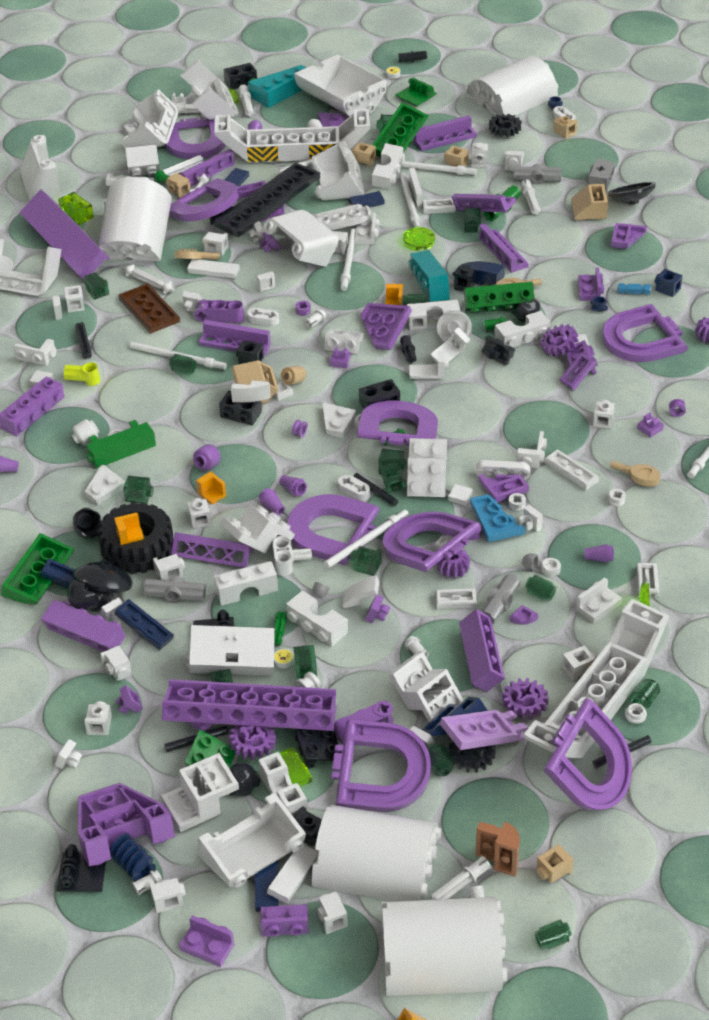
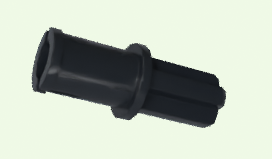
M411 51L408 53H398L399 63L427 59V52Z
M404 335L400 338L402 353L405 355L406 361L409 364H413L417 360L415 346L412 344L410 336Z

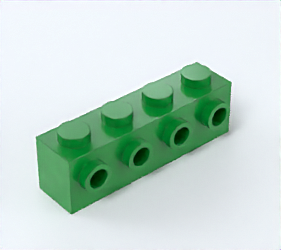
M533 281L465 288L463 291L465 311H470V313H478L482 309H487L488 312L496 311L497 308L504 307V310H510L523 302L531 303V300L535 299Z

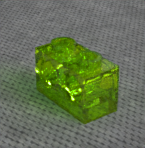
M72 192L58 199L59 206L77 225H81L94 218L92 204L77 193Z

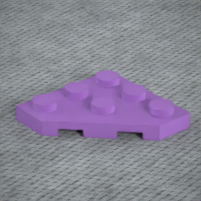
M366 304L360 316L376 349H392L412 309L410 306Z

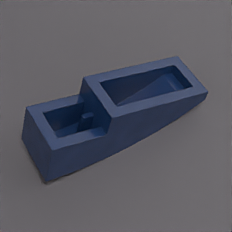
M475 261L460 265H469L471 269H475L474 281L481 286L485 282L496 285L499 280L505 277V266L497 263Z
M467 697L460 705L448 704L422 730L431 736L445 735L447 733L440 725L441 717L488 710L480 698Z

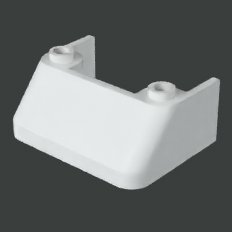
M198 59L180 75L191 85L192 93L198 97L192 102V105L201 112V115L206 120H214L215 115H231V117H234L238 113L226 85Z
M0 238V289L35 296L44 295L58 275L62 249L47 248L45 266L41 270V276L12 271V260L7 256H2L5 239Z

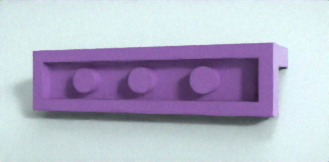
M468 115L421 127L414 137V143L422 152L476 138L477 133L471 127L472 118Z
M228 149L182 172L180 175L188 178L190 186L199 182L197 177H201L203 173L208 178L234 165V151Z
M455 193L451 197L456 210L507 212L516 202L515 197H505L504 195Z
M485 223L479 225V239L511 273L528 268V262L496 229L491 230Z
M204 320L203 335L199 340V346L236 352L237 347H240L238 345H241L243 340L262 343L265 356L271 345L270 331ZM207 338L214 339L212 341H206ZM229 341L231 343L223 344L222 342Z
M175 532L171 555L177 554L178 557L246 568L249 553L253 554L254 548L243 543ZM179 541L186 542L190 549L184 553L177 552ZM199 545H204L208 550L203 556H198L194 550ZM218 548H222L227 554L222 559H217L213 554ZM237 551L244 552L243 562H235L231 555Z

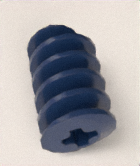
M129 833L120 835L111 845L110 856L135 882L149 875L150 871L154 872L156 870V865L152 864L153 857L148 855L146 850H142V846L137 844L135 839H131Z

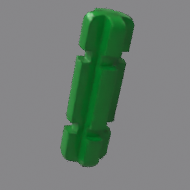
M278 611L275 616L273 628H275L274 646L282 644L287 614L284 611Z

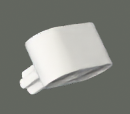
M279 536L273 540L275 571L280 576H288L293 572V560L312 558V550L310 548L292 550L291 541L288 537Z

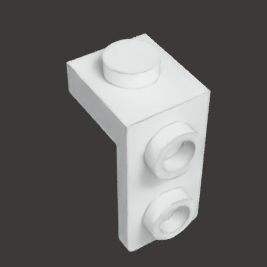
M506 151L505 170L514 172V166H522L524 152Z
M458 327L453 331L448 341L433 351L430 357L438 364V351H445V358H449L450 362L465 349L471 339Z
M47 339L40 349L20 344L13 346L16 359L47 366L56 355V348L52 339Z
M438 351V365H410L409 378L445 379V369L449 368V358H445V351Z
M540 431L537 450L518 448L517 462H525L529 464L530 468L539 469L540 462H544L545 451H542V449L546 450L547 438H544V431Z

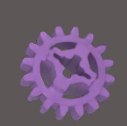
M563 324L559 327L555 325L554 329H548V333L543 334L544 338L540 339L542 342L540 345L545 354L549 353L550 356L555 354L558 357L559 353L565 355V351L570 352L571 347H576L575 343L579 341L577 338L579 336L574 327H570L569 324L565 327Z
M518 678V683L511 681L510 686H505L502 700L503 707H507V711L511 710L517 716L521 715L522 719H525V716L533 719V714L541 716V711H546L549 699L548 691L544 690L543 684L537 685V680L529 682V678H526L522 682Z
M235 725V729L230 730L229 744H231V750H235V755L243 754V759H246L247 756H251L252 760L255 759V756L261 759L263 754L270 755V750L275 749L276 735L274 734V729H269V727Z

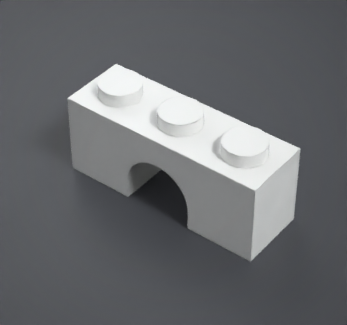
M385 143L381 153V165L376 164L372 173V186L390 190L392 184H395L397 173L399 174L401 170V163L405 161L403 147Z
M458 300L407 304L412 309L407 319L409 330L427 329L428 321L439 320L444 313L450 310L460 311Z
M542 311L526 315L525 326H517L511 320L496 324L495 339L501 340L507 346H520L544 338L543 334L548 333V329H551V322Z
M271 561L214 575L215 591L221 606L240 601V593L248 587H255L259 596L278 591L277 573Z
M303 590L286 603L287 618L292 623L298 624L306 632H310L321 642H325L331 647L348 633L347 618L334 610L325 615H317V599Z
M276 752L259 759L260 777L270 794L275 792L293 817L302 806L308 811L307 798L298 783L292 784L288 774V767L280 753Z

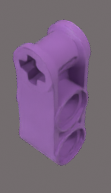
M202 299L198 302V309L194 312V317L200 322L211 320L240 323L245 319L243 303L238 300Z
M380 701L347 717L340 718L334 723L333 731L343 745L346 722L349 719L386 723L387 719V723L393 724L394 719L391 715L393 712L392 704L387 701Z

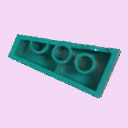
M299 65L248 81V90L251 98L270 108L302 91L296 84L294 73L306 67Z
M430 250L410 253L411 259L408 260L410 270L412 269L427 302L449 301L448 273Z

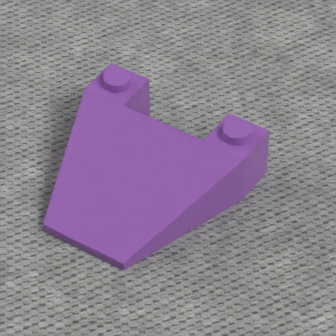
M122 783L78 796V836L82 856L89 867L100 865L104 861L110 860L109 847L116 838L124 833H129L131 839L146 834L153 844L163 843L175 837L171 813L162 803Z

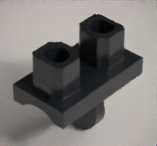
M486 336L482 352L486 354L487 358L495 359L504 365H508L510 358L514 356L515 348L503 344L499 339Z

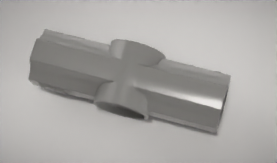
M534 164L532 167L514 166V181H526L525 179H528L534 184H541L544 181H561L562 167H544L542 164Z
M513 573L505 575L497 588L493 587L491 589L487 602L481 612L491 618L492 624H495L503 610L507 611L509 609L513 596L521 585V580Z
M171 577L169 581L146 579L144 583V596L164 597L170 603H179L182 599L205 601L206 584L188 583L180 577Z

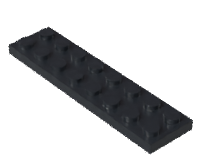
M294 163L214 220V226L236 237H240L254 227L256 222H261L320 179V172L299 163Z

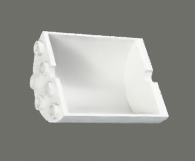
M335 55L321 61L318 67L312 65L294 73L295 81L299 88L348 116H351L354 110L369 109V114L372 113L386 92L387 80L340 55Z
M527 56L479 77L469 83L466 89V97L480 106L486 105L487 110L494 115H502V113L504 115L508 113L510 115H517L548 101L553 96H558V84L549 65L536 56Z
M126 176L115 181L110 186L98 246L110 259L124 260V258L129 257L134 261L161 262L172 200L168 190L147 177Z
M330 805L325 810L315 847V850H318L317 860L313 863L312 887L388 901L422 900V897H427L428 884L426 880L427 878L431 879L433 865L431 863L432 860L436 859V842H440L442 828H439L435 822Z
M496 897L382 902L386 996L502 991L503 982H507V969L502 965V959H505L506 936L503 935L504 914L501 912L500 900H497Z

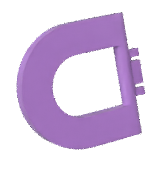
M197 117L186 119V121L180 119V122H175L165 148L169 153L179 158L191 159L198 155L207 158L222 151L226 144L215 136V119L206 120L204 117H200V120H198ZM209 126L211 137L203 143L189 144L180 139L178 130Z
M217 178L201 188H196L195 191L178 198L177 201L171 204L169 216L181 221H198L215 216L230 208L238 200L239 193L236 185ZM206 193L218 196L214 201L204 205H188V203Z
M653 304L617 313L606 321L603 328V343L606 348L617 357L628 361L650 362L684 353L688 350V346L679 337L683 332L679 330V327L671 320L670 316L663 317ZM656 322L668 337L639 344L628 341L623 337L622 333L634 327Z
M406 401L377 402L369 405L362 411L357 438L381 440V443L388 441V444L396 445L406 443V446H409L410 438L436 439L438 419L431 410L415 403ZM397 417L413 421L418 426L416 435L379 431V426L383 420Z
M334 494L308 498L299 503L289 515L288 524L291 526L290 530L295 534L291 542L297 549L310 548L312 556L328 560L376 528V526L371 524L379 512V507ZM324 515H334L360 523L348 543L317 535L309 529V525L314 519ZM353 553L337 564L346 565Z
M423 512L410 515L394 523L385 532L383 537L385 553L394 562L427 572L443 558L450 559L452 555L463 549L464 545H468V538L476 533L480 526L475 521L445 512ZM423 531H437L454 537L436 552L406 543L409 537Z
M585 698L574 717L571 714H567L566 721H563L556 733V737L553 738L552 743H554L556 749L546 764L544 772L579 807L587 810H603L615 806L625 796L631 781L632 761L629 747L620 730L591 699ZM581 727L598 743L606 756L607 772L604 780L599 785L590 783L565 756Z
M347 720L344 744L335 745V752H339L334 753L332 771L338 772H332L331 779L339 780L335 805L367 811L392 812L414 803L425 791L431 774L430 755L421 738L408 728L397 724ZM354 745L387 748L397 751L404 757L408 768L405 776L399 782L389 786L350 783Z

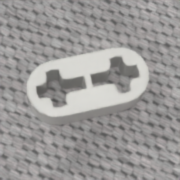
M557 106L553 109L554 119L556 117L561 118L562 116H567L572 120L576 119V116L565 107Z
M251 308L247 312L248 321L252 324L276 326L279 323V313L277 311Z
M343 475L338 479V488L342 493L359 501H365L370 497V487L368 484L351 475Z

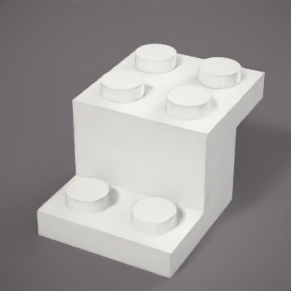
M156 145L125 148L129 176L141 177V175L147 174L148 176H154L157 171H160Z
M410 438L407 496L445 497L447 439Z
M249 504L239 521L233 517L230 520L224 516L220 521V524L238 541L263 553H266L278 534L288 537L290 541L295 536L290 530L291 526L282 520L280 521L281 517L274 512L267 513L268 510L260 505L255 507Z
M418 651L389 673L407 709L422 710L428 722L433 720L448 704L460 705L464 701L448 670L432 669L423 651Z
M220 753L179 770L181 787L163 794L161 797L165 807L171 813L176 826L182 832L221 815L219 798L238 790L239 784Z

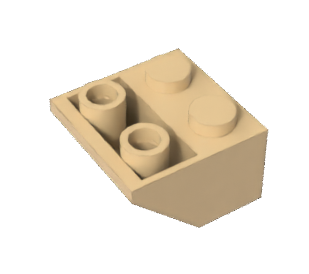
M588 184L571 198L575 220L607 218L608 200L604 184Z
M253 361L235 365L231 368L235 384L250 385L252 380L270 382L271 396L269 399L261 400L264 404L279 390L273 369L269 365L260 361Z

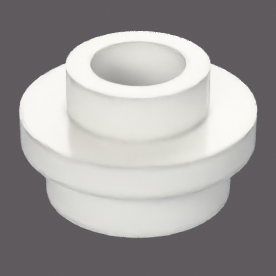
M633 703L626 709L625 717L629 722L639 724L646 720L647 712L641 704Z

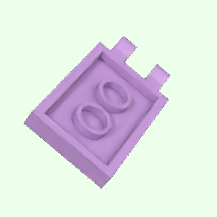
M498 710L441 717L440 722L441 727L460 750L524 741L525 738H523L524 735L521 732L528 730L524 723L515 725L511 721V719L517 718V715L511 710L505 713H500Z

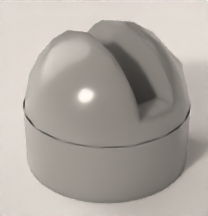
M533 553L526 554L522 559L523 565L528 569L535 570L539 563V556Z
M315 582L312 591L317 598H323L327 595L330 588Z

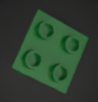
M413 77L408 80L409 87L395 96L415 106H419L437 95V93L434 92L433 86Z
M199 730L184 764L188 767L220 753L226 765L230 768L235 757V750H231L229 744Z

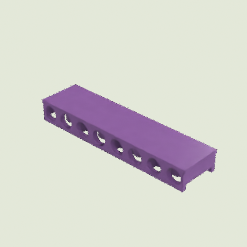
M42 189L21 210L20 214L52 248L62 249L61 257L85 281L89 282L90 275L105 259H110Z
M169 679L165 700L162 701V720L333 731L337 710L336 689Z

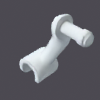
M205 173L201 177H197L198 185L194 189H190L189 192L195 191L196 188H201L209 181Z

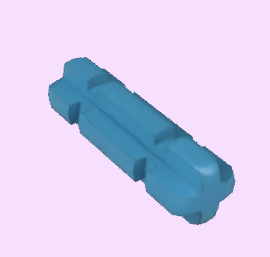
M619 283L618 293L650 294L651 285L644 284V286H641V284L625 285V283Z

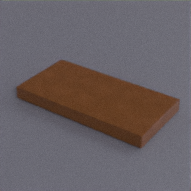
M148 283L118 295L119 300L150 334L180 322V317Z

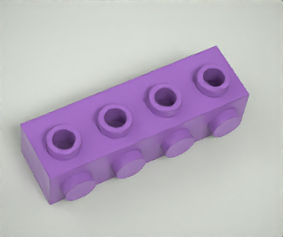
M47 376L0 413V429L17 437L65 397L63 384Z
M53 600L41 618L47 629L102 652L120 646L126 637L119 623L115 621L108 622L97 614L93 616L83 608L76 609L65 601Z
M475 609L459 622L460 634L463 639L471 683L476 688L488 692L504 680L505 677L491 618Z

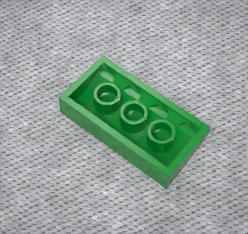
M402 102L372 144L376 146V156L381 157L385 143L403 147L404 153L429 115Z
M39 533L2 584L1 596L21 603L38 604L52 584V581L40 576L46 562L50 558L65 565L74 552V548Z

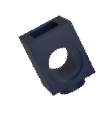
M664 269L655 277V291L674 297L681 289L683 275Z

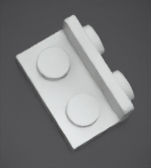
M373 213L372 220L357 224L355 244L375 245V238H378L380 219H377L376 213Z
M329 329L325 333L324 349L334 351V348L338 347L339 351H343L344 348H347V352L358 354L359 343L363 340V333Z
M603 578L578 595L576 611L594 624L621 605L622 598L608 588V579Z

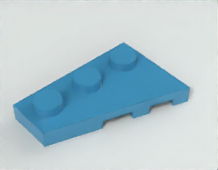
M489 494L470 498V505L479 524H481L488 542L525 534V528L522 525L519 526L511 515H507L502 510V506Z

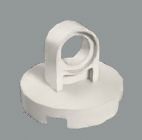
M450 310L439 318L437 333L442 341L446 342L453 331L459 327L469 337L472 331V324L464 312Z

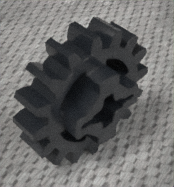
M502 113V115L497 114L496 117L492 116V119L489 120V130H491V133H495V136L503 137L506 135V137H509V135L514 136L515 133L519 134V131H521L522 121L519 117L515 118V115H510L509 113L504 115Z
M452 740V743H449V758H452L453 765L458 764L459 770L465 767L468 773L470 769H474L475 773H478V768L486 770V764L492 765V760L495 759L496 745L460 750Z

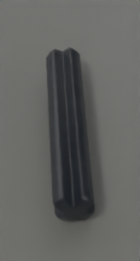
M83 322L76 323L75 327L82 356L85 359L91 358V348Z

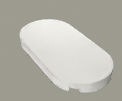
M356 204L318 213L314 217L330 230H335L367 221L371 217V210L366 205L362 207V205Z

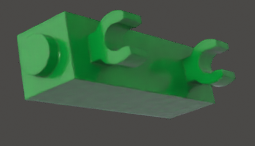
M136 420L128 422L131 428L100 440H98L96 435L88 437L91 443L86 444L87 452L85 455L87 461L92 463L97 469L101 465H107L155 447V433L147 422L138 424Z

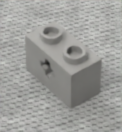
M596 159L594 165H591L590 173L587 174L586 182L588 184H604L605 191L607 192L614 176L615 162Z

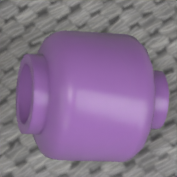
M211 444L203 445L193 454L195 466L202 471L211 470L220 463L219 450Z

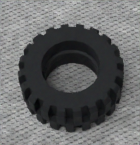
M131 502L129 505H120L119 508L112 509L110 514L107 513L98 526V540L103 560L112 562L113 565L120 567L125 572L136 574V572L147 573V570L150 569L153 571V558L157 557L159 560L171 556L174 541L171 520L165 511L161 508L158 509L153 504L148 505L145 502L136 504V502ZM137 513L142 533L147 537L140 541L121 545L116 532L114 518Z

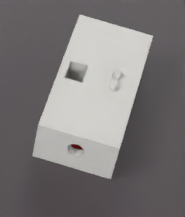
M191 625L189 673L272 676L274 669L275 628Z

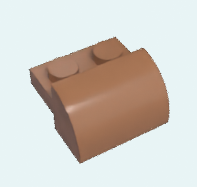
M479 822L476 828V856H483L487 860L493 861L494 870L516 877L520 848L518 831L507 822H504L502 828L496 827L493 824Z

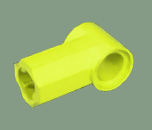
M89 362L83 366L65 365L63 375L65 380L85 381L88 386L97 385L101 380L96 363Z

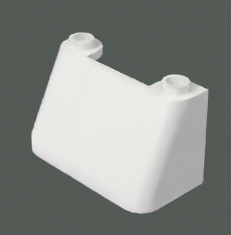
M158 89L134 106L132 116L139 123L138 129L131 135L124 136L121 144L124 148L147 145L164 146L168 143L178 116L177 107Z
M36 135L29 143L20 168L21 178L28 199L30 201L42 189L54 201L61 200L57 168L55 163L49 160L45 135Z
M345 141L312 157V169L320 172V185L316 186L315 190L318 199L321 198L323 201L350 199V197L364 194L359 164Z
M297 210L269 218L262 228V231L266 234H277L295 240L292 247L293 256L299 261L327 267L338 245V236L305 210Z
M275 792L265 798L267 804L264 807L255 808V814L222 834H219L217 831L212 837L207 832L198 839V855L229 887L235 886L238 888L242 886L249 877L288 853L297 852L304 845L306 833Z

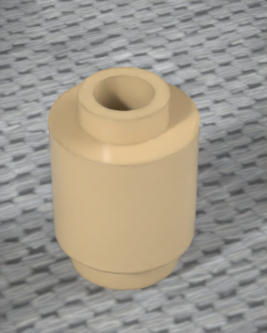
M299 365L286 367L281 372V379L286 385L301 383L306 378V370Z

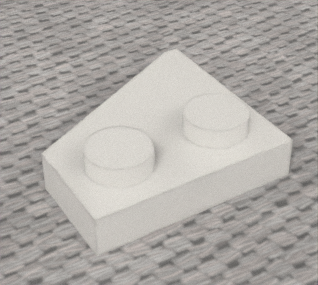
M323 403L326 434L344 438L356 416V410Z
M101 465L86 488L85 495L96 505H99L126 488V481L105 465Z

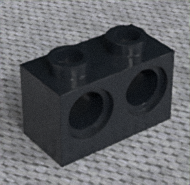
M251 62L223 69L224 82L230 90L237 89L241 85L248 86V81L252 78L257 79V70Z
M392 379L359 388V403L363 409L377 402L400 401V390Z
M229 390L219 403L221 418L254 425L262 413L261 401L232 402V394Z

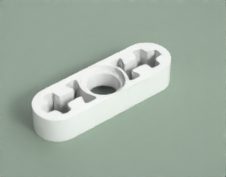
M481 460L476 464L475 473L477 476L485 474V478H496V474L521 475L524 480H527L530 477V466L525 462ZM500 468H505V469H507L508 471L505 472V473H502V472H499L498 469H500Z

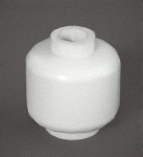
M84 419L73 426L74 434L71 436L76 444L81 443L83 446H86V444L91 443L88 437L96 435L98 438L100 431L92 420Z

